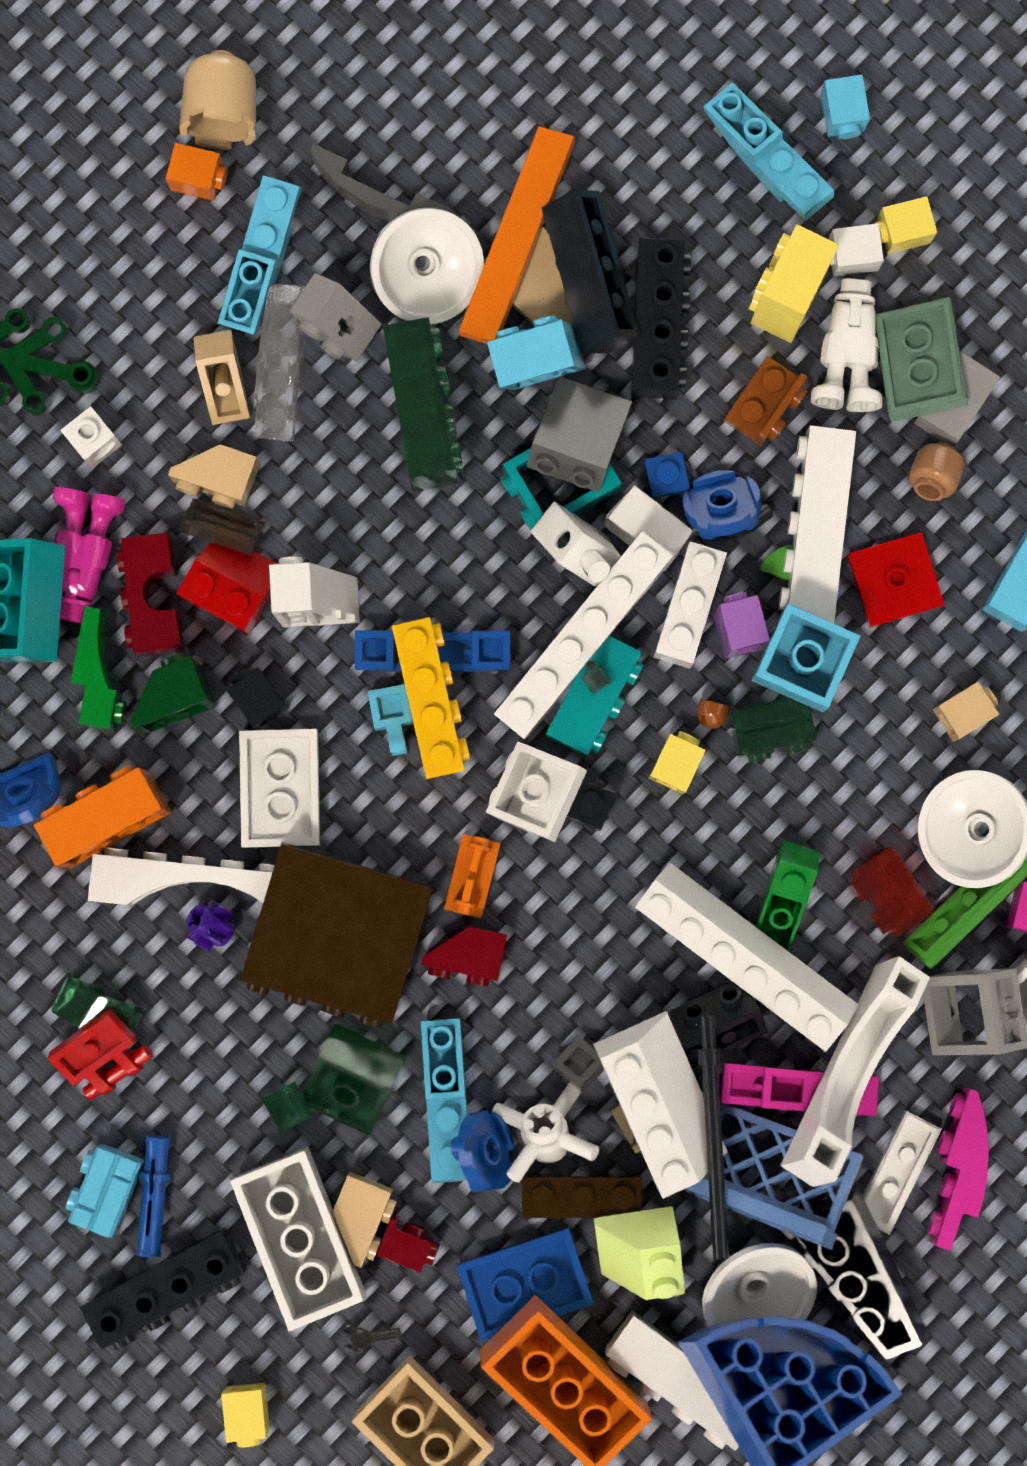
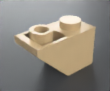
M220 444L171 467L168 476L174 483H177L175 489L192 496H197L199 491L212 495V502L233 509L235 504L246 506L260 467V462L256 456Z
M349 1172L332 1213L353 1264L362 1268L366 1258L374 1260L382 1238L375 1236L380 1221L388 1224L397 1201L390 1199L393 1192L392 1188Z

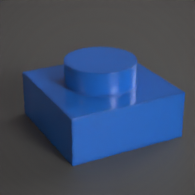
M682 452L644 459L652 499L689 492L690 487Z

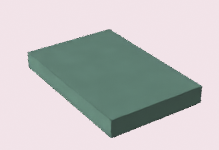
M950 297L875 314L888 414L891 422L968 405L955 317Z

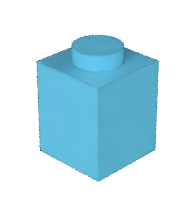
M863 74L825 80L820 96L827 137L838 135L839 139H851L859 136L861 132L865 131L870 120Z

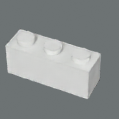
M689 542L653 658L691 668L727 552Z

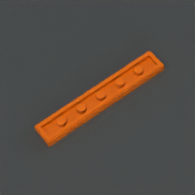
M538 127L459 328L460 336L487 344L488 341L497 339L496 332L503 330L545 222L541 208L554 199L575 145L574 136Z

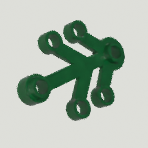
M13 308L7 312L5 320L0 323V341L13 333L21 334L29 329L31 321L24 310ZM15 316H24L22 325L18 327L12 326V319ZM57 317L46 319L40 331L11 348H0V365L5 366L22 395L24 409L34 416L43 414L47 409L48 403L44 395L36 390L26 371L68 381L72 389L80 394L92 393L100 382L98 371L87 361H78L68 365L31 356V354L50 343H59L66 338L67 327ZM52 325H60L61 331L58 335H49L48 330ZM79 370H87V379L82 382L76 381V373ZM0 382V388L4 389V395L0 399V407L6 405L11 398L9 388L2 382ZM33 397L41 398V405L37 409L29 408V401Z

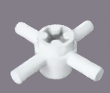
M570 1082L553 1106L548 1104L535 1105L525 1114L500 1103L495 1104L492 1113L499 1114L507 1124L521 1130V1137L525 1144V1147L507 1171V1176L511 1180L520 1182L535 1159L545 1164L554 1163L561 1160L566 1155L567 1150L590 1161L596 1159L599 1152L598 1146L569 1134L568 1125L564 1117L581 1094Z

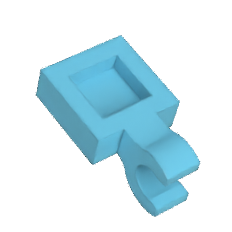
M405 684L368 691L375 731L387 730L392 756L407 754L402 726L414 723Z

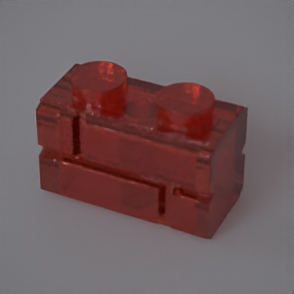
M893 846L884 848L849 871L853 877V880L849 882L851 889L861 902L865 899L868 900L875 911L870 917L881 934L889 932L891 937H897L936 912Z

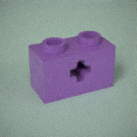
M740 592L724 597V602L720 603L721 605L718 606L713 616L725 659L762 650L770 639L758 595L748 597L746 592Z

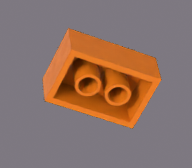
M131 765L126 766L110 776L111 783L100 788L96 784L77 793L75 796L78 801L69 806L63 807L62 804H58L41 813L40 815L43 820L34 824V827L55 866L71 869L93 857V854L104 851L105 848L117 844L171 814L172 811L151 772L139 767L133 769Z

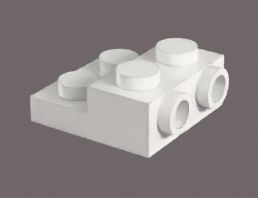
M517 742L513 752L509 754L506 760L505 770L498 786L490 795L486 813L520 829L555 842L587 770Z

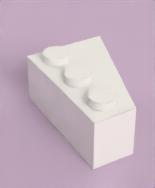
M284 557L279 559V564L269 565L272 614L283 628L360 623L357 577L310 562L303 563L302 557Z

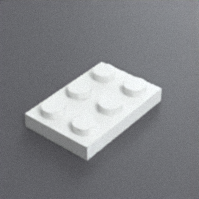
M318 729L239 731L241 847H280L281 842L294 846H320Z

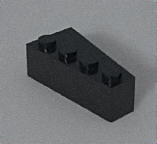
M858 1186L850 1190L834 1231L837 1234V1238L832 1250L782 1231L801 1250L802 1256L812 1269L815 1268L829 1285L828 1289L836 1299L841 1300L853 1315V1320L885 1359L923 1345L927 1331L926 1326ZM831 1197L811 1205L813 1214L827 1219L833 1205Z

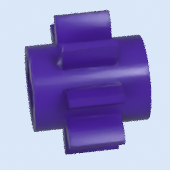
M210 900L207 906L203 904L196 905L186 919V928L191 931L187 939L195 942V945L208 952L212 949L213 944L217 947L224 946L229 942L234 933V923L229 920L233 916V912L214 900Z

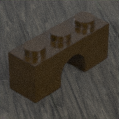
M525 1173L522 1178V1218H598L642 1211L641 1176L639 1173H600V1175L565 1176L561 1175V1173Z

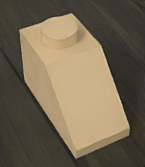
M232 330L195 336V362L212 425L250 418Z

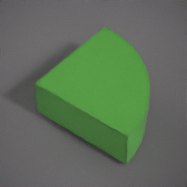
M787 545L772 552L762 562L758 571L789 581L790 573L783 572L786 549L793 550V545Z

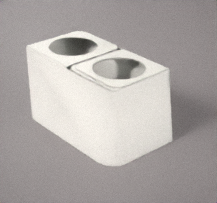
M635 485L606 515L604 525L629 546L642 531H647L676 556L692 533V530L686 524L662 508L660 504Z

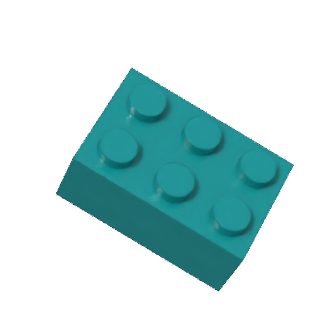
M32 538L0 540V662H57L65 545Z

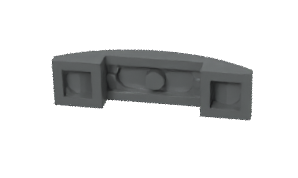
M315 144L310 149L313 163L327 183L347 201L375 217L391 222L399 215L418 208H437L451 213L450 208L418 193L415 194L410 206L349 178L350 168L347 159Z

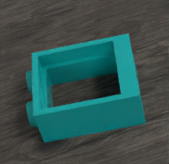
M530 448L503 464L505 475L500 480L511 498L516 495L524 506L519 512L531 531L544 514L518 472L527 466ZM609 463L599 492L591 490L565 505L564 508L578 516L619 492L622 483L611 464Z

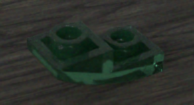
M67 976L52 1008V1013L80 1029L109 1008L132 1032H134L142 1016L141 1008L105 995L103 988Z

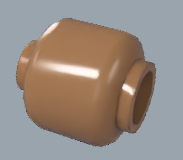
M938 442L924 445L917 452L909 473V481L915 492L923 499L939 501L948 498L957 490L964 472L965 462L956 449L948 443Z

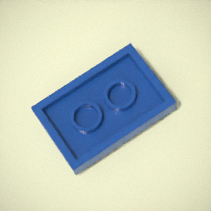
M569 1226L456 1264L481 1342L491 1339L535 1295L557 1316L594 1304Z

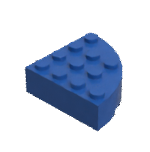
M785 1317L731 1319L704 1327L678 1342L750 1466H807L903 1395L887 1371L871 1355L865 1354L859 1347L852 1344L848 1338L837 1331L806 1320Z

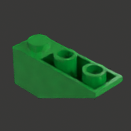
M782 840L768 879L755 927L789 952L818 873L819 851Z

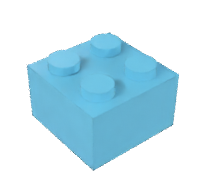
M552 315L533 321L534 328L528 330H519L517 326L496 332L497 339L488 341L487 344L499 388L514 391L558 378L559 376L585 370L586 367L576 338L574 324Z
M787 604L781 612L751 681L824 712L830 707L860 639V635Z

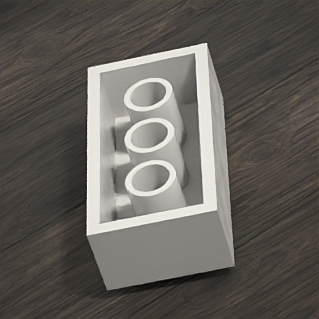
M309 1147L235 1176L230 1181L289 1331L364 1301L366 1291L332 1213V1205Z

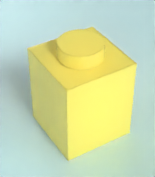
M927 196L883 207L877 218L878 221L874 222V224H879L881 244H884L887 254L931 244L937 234Z
M679 731L677 736L669 734L649 779L684 795L706 751L698 747L700 740Z
M257 1383L226 1387L222 1393L226 1443L237 1442V1447H252L261 1444V1439H266L270 1431L266 1384Z

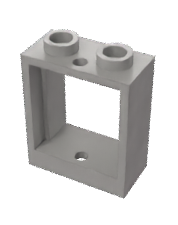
M1016 968L952 971L929 976L930 979L923 992L932 1055H999L1027 1048V1035ZM978 985L986 1041H963L955 986Z

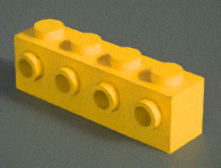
M425 617L392 625V630L426 779L465 771L463 761L470 760L466 738L458 739L455 723L462 722L457 699L449 701L446 685L453 684L449 662H441L437 647L445 646L440 623L432 624L431 617Z

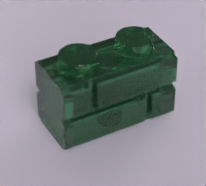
M791 698L731 710L728 713L737 757H747L749 763L771 759L770 751L783 748L786 750V755L808 751V743L817 740L810 707Z

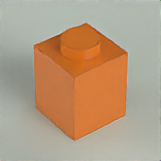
M175 143L165 179L171 191L215 201L217 191L223 190L225 187L228 169L224 167L220 153Z

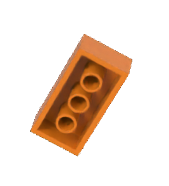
M536 1295L479 1350L481 1368L585 1466H606L652 1420L648 1402Z

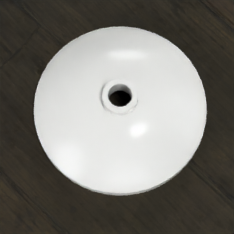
M418 208L399 215L380 233L371 254L370 275L377 296L393 314L411 323L436 324L455 317L469 305L484 267V257L477 236L462 219L442 209ZM419 256H426V265L422 268H417L415 265L416 259Z
M962 771L942 780L927 796L919 815L918 837L927 862L942 878L962 887H989L1008 879L1021 867L1027 857V801L1022 793L1007 779L987 771ZM984 822L989 826V832L985 837L979 831L981 824Z
M764 1243L747 1247L726 1259L710 1277L702 1299V1312L707 1326H711L731 1319L756 1317H785L805 1320L816 1299V1276L802 1254L789 1246L777 1243Z

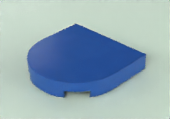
M51 752L0 774V826L14 827L31 822L40 817L41 813L51 808L57 801L62 786L57 762Z

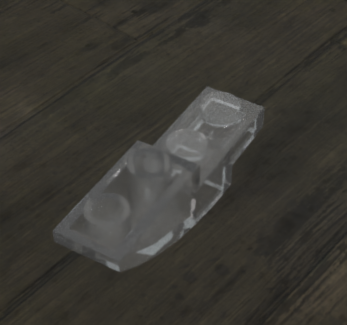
M269 285L256 372L254 399H257L254 438L294 441L300 364H303L305 333L299 329L298 326L301 321L290 312V309L305 289L303 286Z

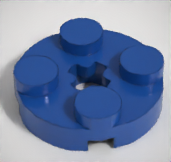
M720 470L704 474L693 482V489L688 494L685 492L683 496L685 518L691 527L698 530V535L707 540L715 539L718 536L732 535L743 530H751L759 522L758 515L761 511L759 487L748 476H746V480L735 477V471ZM724 500L726 505L718 506L717 502Z
M480 1111L468 1114L460 1125L458 1136L454 1137L451 1141L452 1155L460 1162L462 1171L468 1180L469 1188L473 1192L503 1189L511 1181L507 1176V1171L514 1162L509 1163L508 1150L515 1149L514 1141L507 1123L497 1113L489 1114L487 1113L488 1111Z

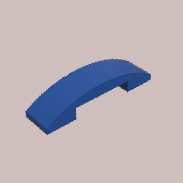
M355 630V670L402 672L393 631ZM510 631L442 633L445 646L437 647L441 662H449L451 672L510 670Z

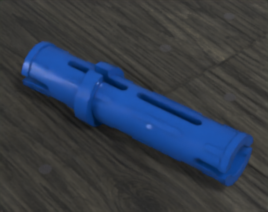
M147 1135L145 1138L144 1170H141L139 1174V1180L143 1181L136 1255L141 1257H160L166 1182L171 1180V1173L167 1171L171 1137Z

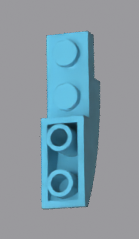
M733 82L704 105V110L742 161L780 202L785 200L805 221L834 198V189L783 140V132Z
M263 175L242 250H238L218 324L253 335L256 334L274 289L293 230L291 224L302 189L300 186Z
M460 1018L421 1021L432 1183L468 1181L462 1171L460 1162L453 1157L451 1152V1141L454 1137L458 1136L460 1125L468 1115Z

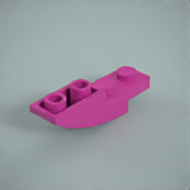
M723 1063L720 1102L759 1106L762 1108L806 1111L825 1071ZM871 1076L856 1115L876 1116L879 1076Z
M963 1087L961 1094L955 1093L949 1109V1115L953 1116L949 1131L944 1130L938 1141L937 1153L941 1154L939 1161L953 1167L951 1174L946 1173L943 1177L939 1190V1195L943 1196L939 1212L933 1211L927 1226V1233L931 1234L929 1241L935 1246L949 1251L952 1249L963 1213L979 1218L988 1176V1133L984 1110L978 1091Z

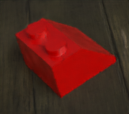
M218 532L193 562L177 594L184 601L250 636L271 598L269 565L278 563Z

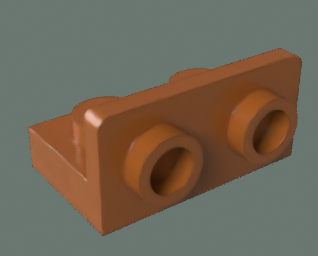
M767 356L725 417L724 422L761 447L767 438L775 441L787 423L781 418L789 406L796 410L807 394L808 390L803 385L808 377L803 373L798 377Z

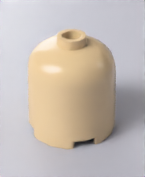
M215 50L210 54L194 59L188 66L184 76L179 124L182 136L185 137L189 134L195 137V145L219 150L232 149V142L244 140L245 145H249L256 138V78L254 71L246 61L228 51Z

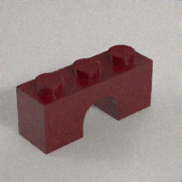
M168 533L121 538L122 549L116 550V559L119 572H125L126 587L120 588V597L123 610H129L130 625L124 627L127 648H133V653L138 657L185 652L181 614L176 609L155 610L150 606L148 599L149 590L156 581L162 578L177 576L173 539Z

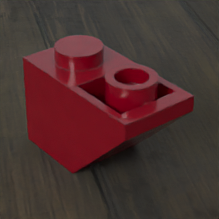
M467 927L422 957L421 965L429 967L428 975L450 979L451 973L456 972L466 974L467 983L489 987L490 980L498 981L507 934Z

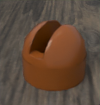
M700 698L697 709L699 722L711 729L719 728L726 721L730 706Z

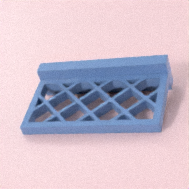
M720 1102L721 1123L725 1114L738 1118L743 1132L723 1140L726 1149L746 1139L753 1157L736 1165H733L728 1152L723 1156L728 1167L724 1170V1178L731 1176L734 1182L725 1180L726 1209L832 1250L837 1238V1234L834 1231L863 1156L850 1150L846 1158L850 1161L843 1176L838 1177L836 1182L821 1185L805 1193L797 1176L789 1171H785L769 1179L762 1163L763 1160L780 1152L785 1157L797 1130ZM746 1122L754 1124L755 1126L748 1129ZM766 1129L773 1131L778 1145L758 1153L752 1136ZM781 1135L789 1137L791 1139L783 1142ZM756 1164L763 1182L749 1189L743 1187L737 1172ZM708 1173L700 1182L683 1190L710 1202ZM792 1177L799 1196L786 1202L777 1200L772 1186ZM840 1186L836 1195L833 1188ZM767 1189L769 1197L759 1192ZM828 1191L833 1205L827 1219L813 1214L808 1200ZM803 1203L806 1211L794 1206Z

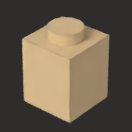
M979 681L932 709L953 742L999 715L995 708L998 706L995 695L989 687L984 686L982 688Z

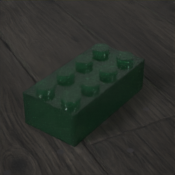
M429 317L383 325L412 491L458 484L456 473L464 471L459 441L451 443L450 439L451 435H457L452 403L444 405L443 400L450 397L446 367L437 366V361L444 360L439 328L431 329Z

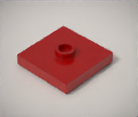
M922 532L846 555L869 628L944 606Z

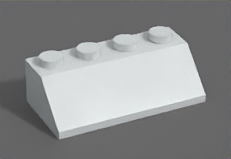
M665 1011L594 1043L595 1050L662 1199L700 1182L708 1173L704 1096L667 1012ZM722 1140L723 1156H724L728 1151H727V1149H726V1147H725V1145H724V1142H723V1140Z

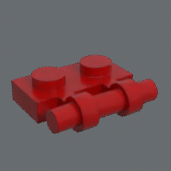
M109 1008L49 1052L48 1060L73 1086L86 1078L90 1083L83 1087V1093L89 1100H93L100 1094L107 1095L116 1088V1083L127 1075L134 1076L143 1069V1064L150 1060L153 1054L147 1045H142L135 1051L128 1050V1047L134 1044L135 1034ZM111 1059L117 1062L109 1070L100 1068Z

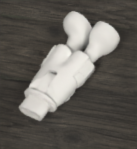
M850 278L841 280L840 294H837L834 298L835 304L831 313L829 329L823 339L821 364H824L828 370L823 384L817 385L811 391V403L813 405L830 410H838L843 407L844 368L848 366L852 372L846 409L850 412H871L882 408V394L870 388L868 381V372L878 367L879 348L878 339L875 337V298L871 296V281Z

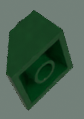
M180 653L167 657L160 661L162 667L152 671L130 720L134 730L147 735L216 708L201 665L191 656L184 658L183 654Z

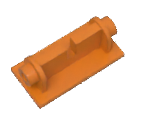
M463 834L444 906L445 910L482 919L501 843Z

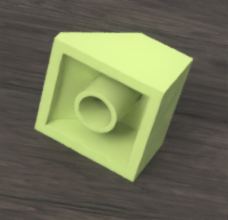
M673 1206L594 1218L602 1275L645 1300L667 1299L672 1296L685 1294L681 1249Z

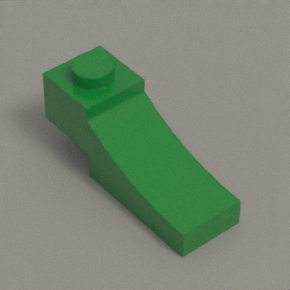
M85 606L70 681L76 686L85 687L79 724L85 727L116 732L117 723L122 724L125 718L126 701H122V693L113 689L106 666L104 633L107 614L99 608Z

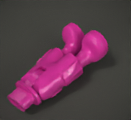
M55 487L53 500L64 508L66 515L65 530L56 532L54 538L55 544L65 545L60 620L82 623L85 606H93L91 602L96 595L102 570H105L112 545V542L105 538L108 526L115 516L120 515L124 511L125 499L94 493L91 501L92 520L90 532L83 536L82 529L91 495L75 489Z

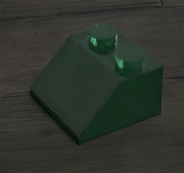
M335 1023L318 1055L299 1103L370 1136L397 1080L406 1056Z

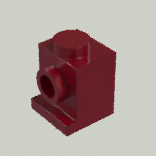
M392 1214L376 1256L421 1273L424 1263L432 1266L440 1243L433 1241L434 1238L427 1236L428 1229L408 1221L405 1227L397 1224L400 1216Z

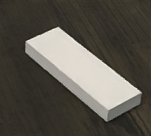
M906 1110L862 1195L878 1229L890 1235L942 1130Z

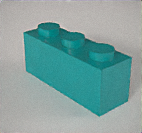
M609 635L574 679L545 737L587 758L590 750L598 753L608 734L601 729L608 716L616 719L626 700L620 696L626 682L634 685L644 666L638 662L642 652Z

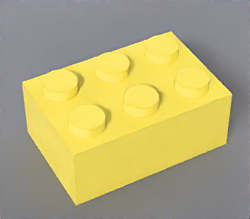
M796 224L791 236L783 233L773 253L769 268L766 267L749 306V310L754 311L750 324L792 343L827 273L839 244Z

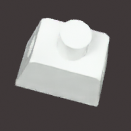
M555 501L530 531L560 565L595 587L608 577L612 567L621 558L604 533ZM564 532H570V541L567 545L560 537Z

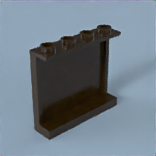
M281 842L240 981L247 982V990L259 994L268 995L270 989L284 993V1000L293 1004L306 1006L307 1001L322 1004L321 1011L331 1015L344 1017L345 1011L360 1015L359 1022L372 1027L381 1028L383 1022L392 1025L433 888L426 884Z

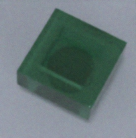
M295 1081L262 1099L280 1134L313 1117L306 1099Z

